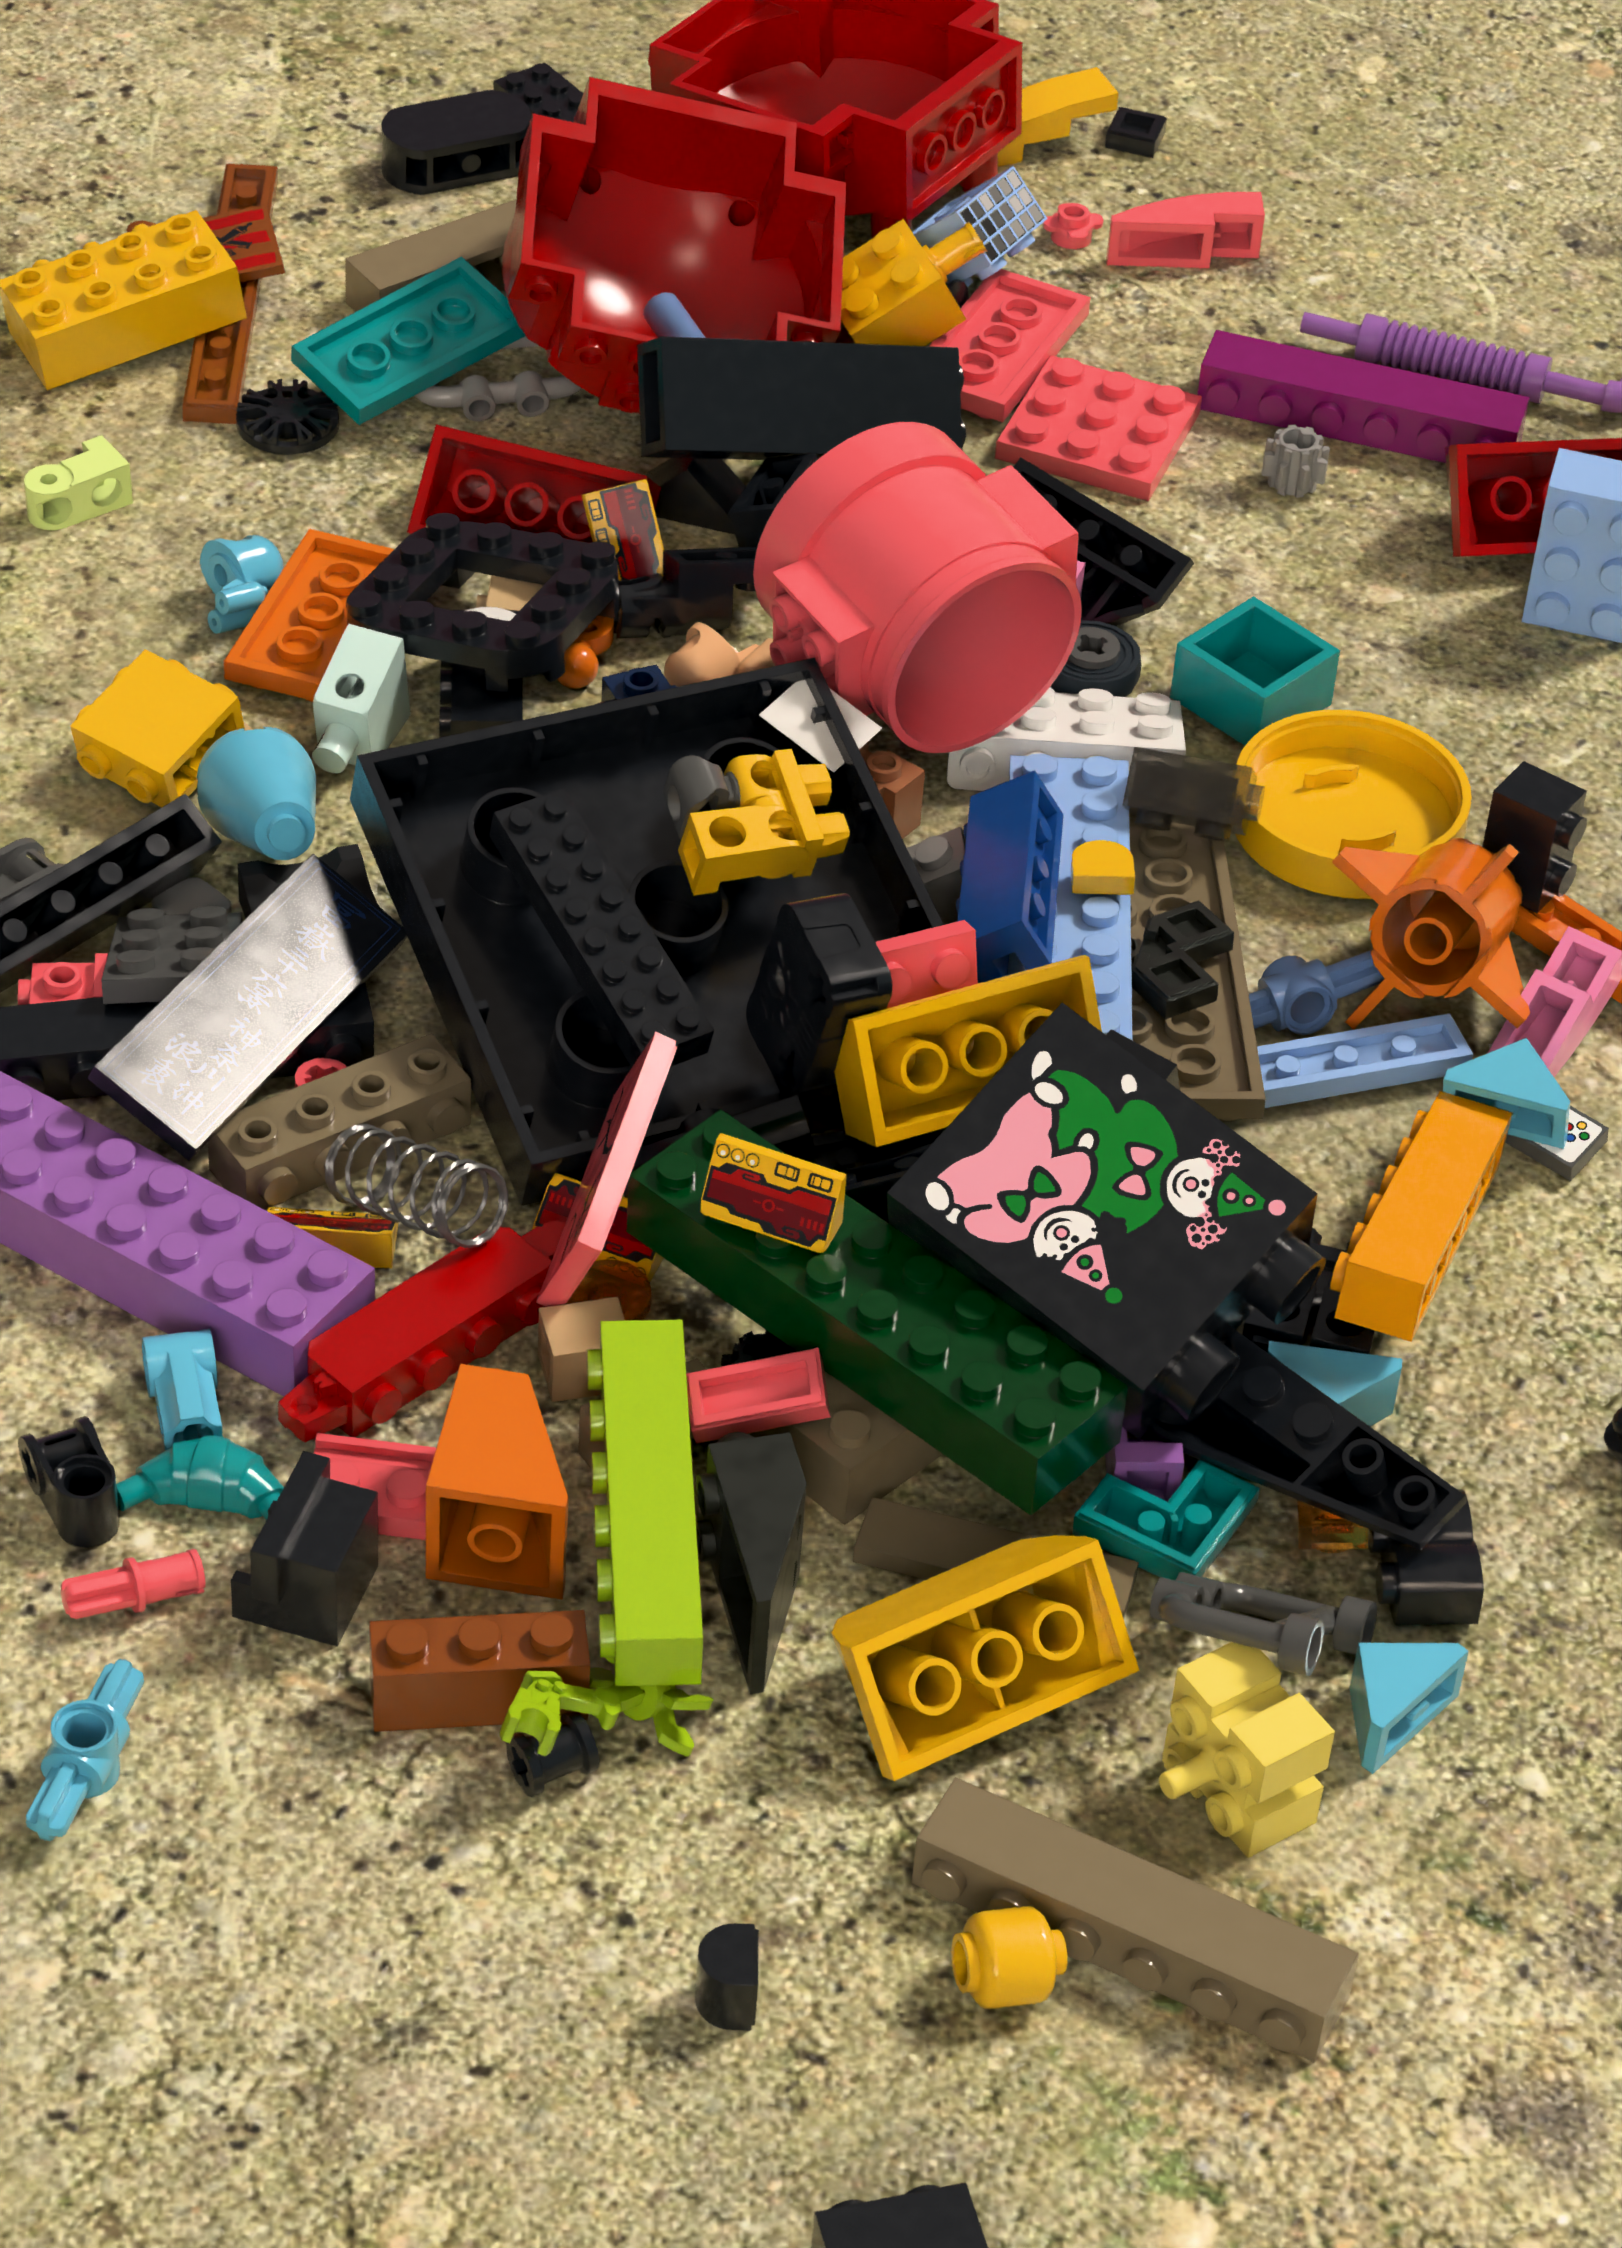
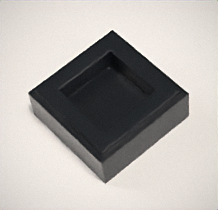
M1119 107L1106 133L1105 148L1153 158L1165 134L1167 117Z

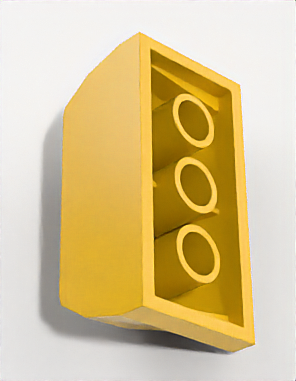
M1053 1535L1012 1542L837 1619L831 1632L848 1679L854 1688L882 1776L892 1781H896L1140 1671L1099 1540L1087 1536Z

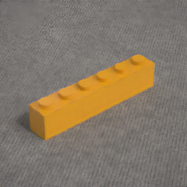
M1439 1091L1429 1112L1418 1110L1409 1138L1404 1137L1401 1141L1394 1166L1389 1164L1385 1171L1379 1194H1372L1363 1223L1357 1222L1353 1230L1347 1253L1342 1251L1338 1257L1330 1283V1290L1340 1293L1334 1318L1412 1342L1500 1166L1512 1112Z

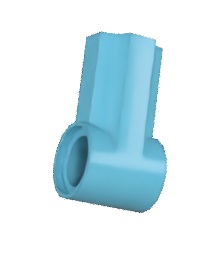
M210 1329L142 1337L143 1365L149 1398H156L157 1416L165 1450L169 1449L174 1442L198 1439L205 1435H219L223 1437L222 1422L215 1391L218 1387L216 1358Z

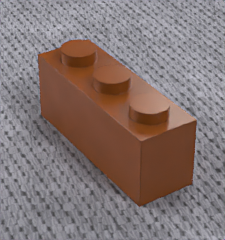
M585 1610L369 1621L370 1686L374 1732L502 1725L509 1706L512 1704L527 1671H554L562 1678L563 1683L590 1689V1656ZM560 1709V1719L564 1713L570 1710ZM580 1713L585 1720H588L589 1714Z

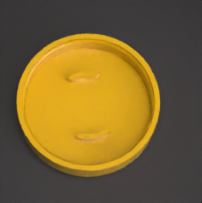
M1311 711L1286 717L1270 724L1254 735L1244 746L1236 764L1230 802V820L1236 838L1243 849L1260 866L1280 879L1297 887L1328 896L1372 899L1332 863L1336 856L1345 847L1421 855L1432 846L1444 844L1450 839L1465 838L1471 808V787L1463 767L1452 753L1437 740L1411 725L1386 716L1362 711Z

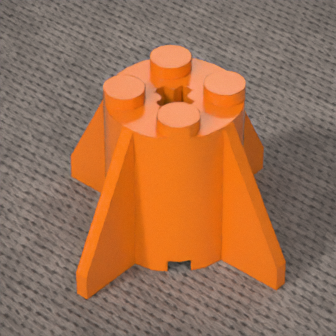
M1454 838L1444 844L1432 846L1421 855L1345 847L1336 856L1332 863L1379 904L1370 919L1369 931L1371 930L1370 939L1373 946L1370 953L1374 966L1384 977L1355 1008L1345 1023L1354 1030L1394 987L1409 997L1423 999L1425 995L1432 997L1445 995L1444 998L1454 997L1468 987H1471L1517 1029L1524 1023L1530 1014L1527 1002L1521 996L1524 988L1509 938V934L1517 922L1519 906L1522 903L1523 896L1521 887L1507 868L1519 853L1511 844L1493 854L1467 839Z

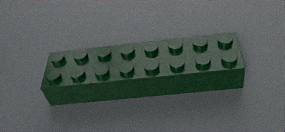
M721 1109L630 1174L628 1180L626 1232L795 1351L819 1348L825 1372L1030 1516L1120 1443L1128 1391L1126 1384L846 1194L843 1222L829 1247L823 1253H817L703 1215L700 1212L701 1197L715 1142L720 1133L786 1154Z

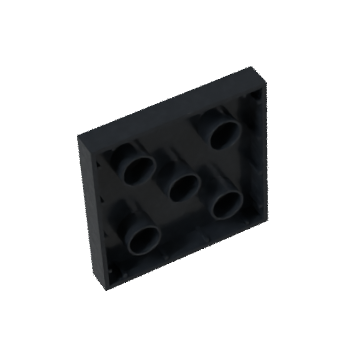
M815 658L357 755L350 802L461 1065L471 1078L472 1091L521 1206L542 1201L546 1188L555 1173L582 1181L613 1096L630 1072L631 1066L491 840L489 833L494 812L564 788L715 1030L708 1053L670 1067L641 1146L677 1135L681 1122L698 1110L707 1108L721 1109L729 1113L730 1116L783 1099L763 1055L751 1036L746 1019L747 1003L760 971L759 968L766 948L770 943L777 923V917L783 904L847 893L854 901L875 942L944 925ZM806 680L818 705L811 712L810 717L813 724L822 721L826 722L845 762L834 773L827 768L832 788L830 799L827 805L813 806L816 815L834 812L844 814L850 830V836L844 853L817 858L811 876L793 878V875L790 874L777 879L756 876L720 882L717 892L694 896L678 852L681 839L678 837L663 793L670 768L677 760L685 756L694 755L719 765L724 775L729 762L735 757L754 754L772 757L774 751L792 749L797 765L822 764L759 716L762 711L795 682ZM709 802L698 812L711 811ZM839 1097L801 1105L811 1134L844 1126Z

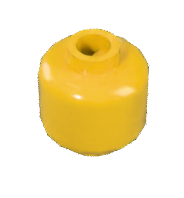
M1025 1906L981 1911L971 1915L964 1926L963 1932L957 1933L953 1937L951 1947L953 1974L959 1990L962 1993H970L973 2000L984 2009L1037 2004L1047 2000L1051 1995L1056 1975H1062L1066 1972V1943L1059 1929L1051 1930L1044 1915L1034 1907Z

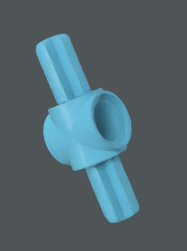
M119 1659L115 1664L109 1663L105 1665L88 1699L75 1701L63 1706L52 1719V1743L41 1762V1771L45 1780L25 1818L27 1827L37 1832L40 1839L52 1841L55 1837L66 1835L84 1798H92L104 1794L119 1779V1755L130 1736V1727L126 1717L144 1684L143 1673L133 1668L128 1660Z

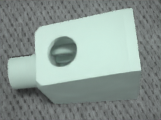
M352 624L347 625L313 699L317 746L312 753V758L321 769L330 773H341L348 763L356 765L357 755L388 749L407 721L411 712L403 638Z

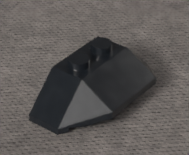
M1021 457L1014 465V468L1079 533L1077 561L1085 562L1081 595V620L1100 621L1118 626L1158 610L1193 566L1194 562L1190 557Z

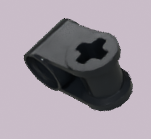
M86 1416L74 1420L73 1427L39 1438H35L30 1433L20 1436L18 1448L27 1480L34 1493L40 1496L62 1539L74 1546L86 1548L100 1546L111 1540L117 1533L120 1525L116 1475L114 1467L101 1447L97 1432L90 1419Z

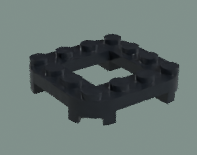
M437 513L426 519L425 528L412 533L404 539L349 594L346 600L347 624L403 638L405 654L485 669L486 690L509 692V679L525 678L538 674L545 675L546 680L549 682L560 678L565 673V650L597 616L615 619L620 609L618 563L615 556V547L607 542L586 543L565 539L554 532L533 533L511 529L505 523L491 522L484 524L460 521V518L455 514ZM475 572L543 585L510 621L486 617L485 614L478 611L459 612L438 608L426 602L440 586L460 589Z

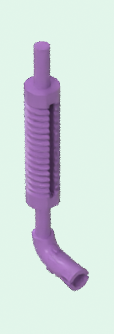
M1308 312L1304 313L1301 321V333L1356 346V360L1377 364L1381 360L1383 366H1387L1390 363L1392 368H1397L1400 365L1401 370L1406 371L1410 367V371L1415 373L1420 370V374L1427 375L1429 372L1430 376L1437 377L1439 374V377L1443 379L1449 377V380L1452 381L1459 380L1462 383L1468 382L1471 385L1478 384L1480 387L1486 388L1488 386V388L1494 390L1498 389L1508 393H1517V395L1530 397L1529 402L1540 404L1545 392L1601 405V411L1622 413V378L1620 381L1609 380L1606 385L1550 371L1552 365L1551 357L1530 353L1526 357L1525 351L1522 350L1516 355L1514 348H1510L1506 352L1505 346L1502 345L1498 349H1496V345L1493 343L1487 347L1485 341H1481L1477 345L1476 339L1473 338L1467 343V338L1461 336L1458 340L1456 334H1451L1448 338L1447 333L1444 331L1438 336V332L1435 329L1428 333L1427 327H1422L1419 330L1415 324L1409 328L1408 323L1403 322L1399 326L1398 320H1393L1389 323L1388 318L1366 313L1361 325Z

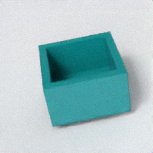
M1253 596L1177 643L1170 698L1180 701L1182 706L1245 746L1254 735L1276 721L1296 714L1324 710L1332 704L1340 650Z

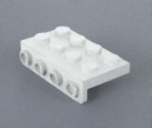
M1049 688L1025 714L1001 732L971 747L949 752L947 782L954 789L984 791L1009 781L1010 755L1029 756L1040 753L1052 757L1083 759L1103 756L1112 760H1128L1129 801L1175 803L1181 797L1186 755L1180 701L1171 700L1166 695L1152 692L1141 693L1136 698L1113 696L1110 692L1102 689H1084L1078 694L1058 693Z

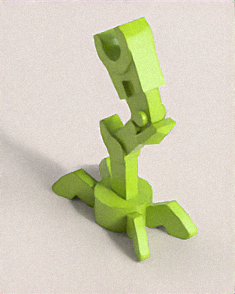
M605 1657L614 1665V1657ZM599 1667L590 1668V1688H597L595 1690L565 1684L562 1682V1678L554 1671H527L512 1704L509 1706L499 1735L502 1741L510 1743L514 1733H527L539 1742L538 1754L547 1756L551 1753L561 1728L560 1709L591 1714L598 1718L601 1727L605 1730L613 1728L619 1713L623 1712L627 1717L635 1721L653 1718L658 1742L676 1753L689 1757L694 1748V1742L684 1727L676 1725L674 1710H708L712 1705L713 1698L700 1694L688 1695L684 1690L677 1689L675 1685L615 1686L613 1671Z

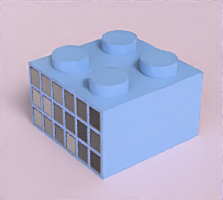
M1012 166L945 204L915 228L912 233L922 247L927 245L928 248H931L964 227V224L970 222L987 252L981 253L946 276L949 280L946 282L947 284L951 281L959 280L965 282L968 287L974 282L971 276L976 275L981 281L990 277L1007 264L1003 257L1004 254L1007 253L1009 257H1012L1035 241L1031 232L1046 221L1047 217L1015 167Z

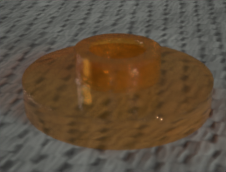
M599 1260L594 1262L566 1304L618 1297L625 1320H644L652 1304L651 1285L646 1275L629 1263L618 1260Z

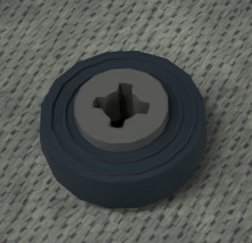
M1081 620L1074 648L1065 666L1050 688L1058 693L1078 694L1084 689H1102L1110 692L1113 696L1126 697L1132 693L1140 678V647L1131 635L1117 626L1100 621Z

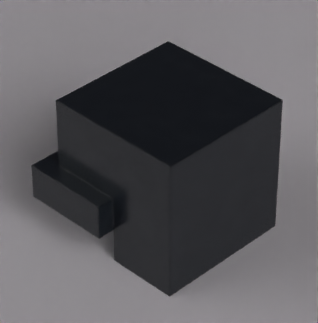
M303 1451L278 1500H273L269 1507L268 1518L250 1550L251 1573L236 1570L231 1579L232 1617L338 1647L378 1568V1492L330 1479V1458Z

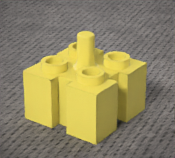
M1230 1642L1177 1669L1170 1707L1173 1722L1169 1723L1167 1727L1162 1757L1166 1771L1160 1774L1159 1784L1162 1792L1172 1800L1188 1792L1195 1799L1205 1795L1207 1798L1205 1803L1206 1812L1212 1826L1220 1835L1230 1837L1244 1855L1249 1858L1317 1822L1324 1786L1314 1775L1328 1768L1335 1731L1300 1692L1290 1697L1280 1686L1281 1671L1261 1649Z

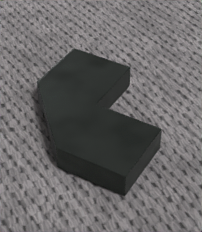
M1196 901L1148 918L1143 942L1132 966V988L1164 1019L1217 1001L1219 983L1200 967L1197 962L1233 950L1234 932L1201 901Z

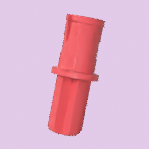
M196 1549L137 1562L134 1557L125 1558L122 1567L65 1579L61 1583L62 1604L66 1614L73 1619L131 1607L134 1613H141L145 1611L146 1604L204 1593L206 1585L204 1568Z

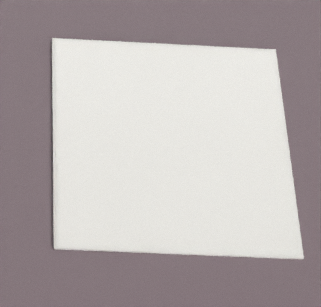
M806 680L795 682L762 711L759 716L820 763L825 764L834 773L845 762L826 722L822 721L813 724L810 717L811 712L818 705ZM830 689L858 749L862 748L882 727Z

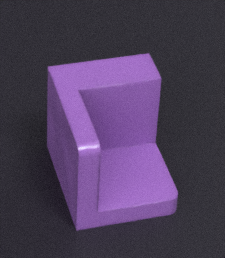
M1122 1427L1120 1443L1105 1454L1106 1474L1109 1473L1168 1502L1182 1481L1184 1468L1182 1443H1165L1161 1439L1139 1440L1127 1438V1430Z

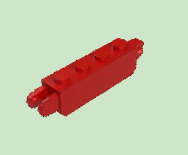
M558 1219L556 1221L549 1220L548 1223L543 1222V1226H537L523 1236H520L510 1227H500L495 1235L482 1245L471 1248L461 1246L309 1341L308 1377L278 1401V1421L285 1428L290 1429L295 1437L304 1443L316 1438L317 1433L324 1434L337 1427L348 1436L357 1437L375 1424H382L388 1421L400 1408L426 1391L439 1388L449 1376L459 1370L460 1364L468 1365L477 1358L488 1356L500 1343L526 1326L539 1323V1308L545 1306L536 1301L566 1223Z

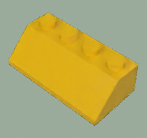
M1089 956L1073 957L848 1019L834 1071L845 1133L872 1146L879 1147L948 1127L1061 1003H1064L1102 1032Z

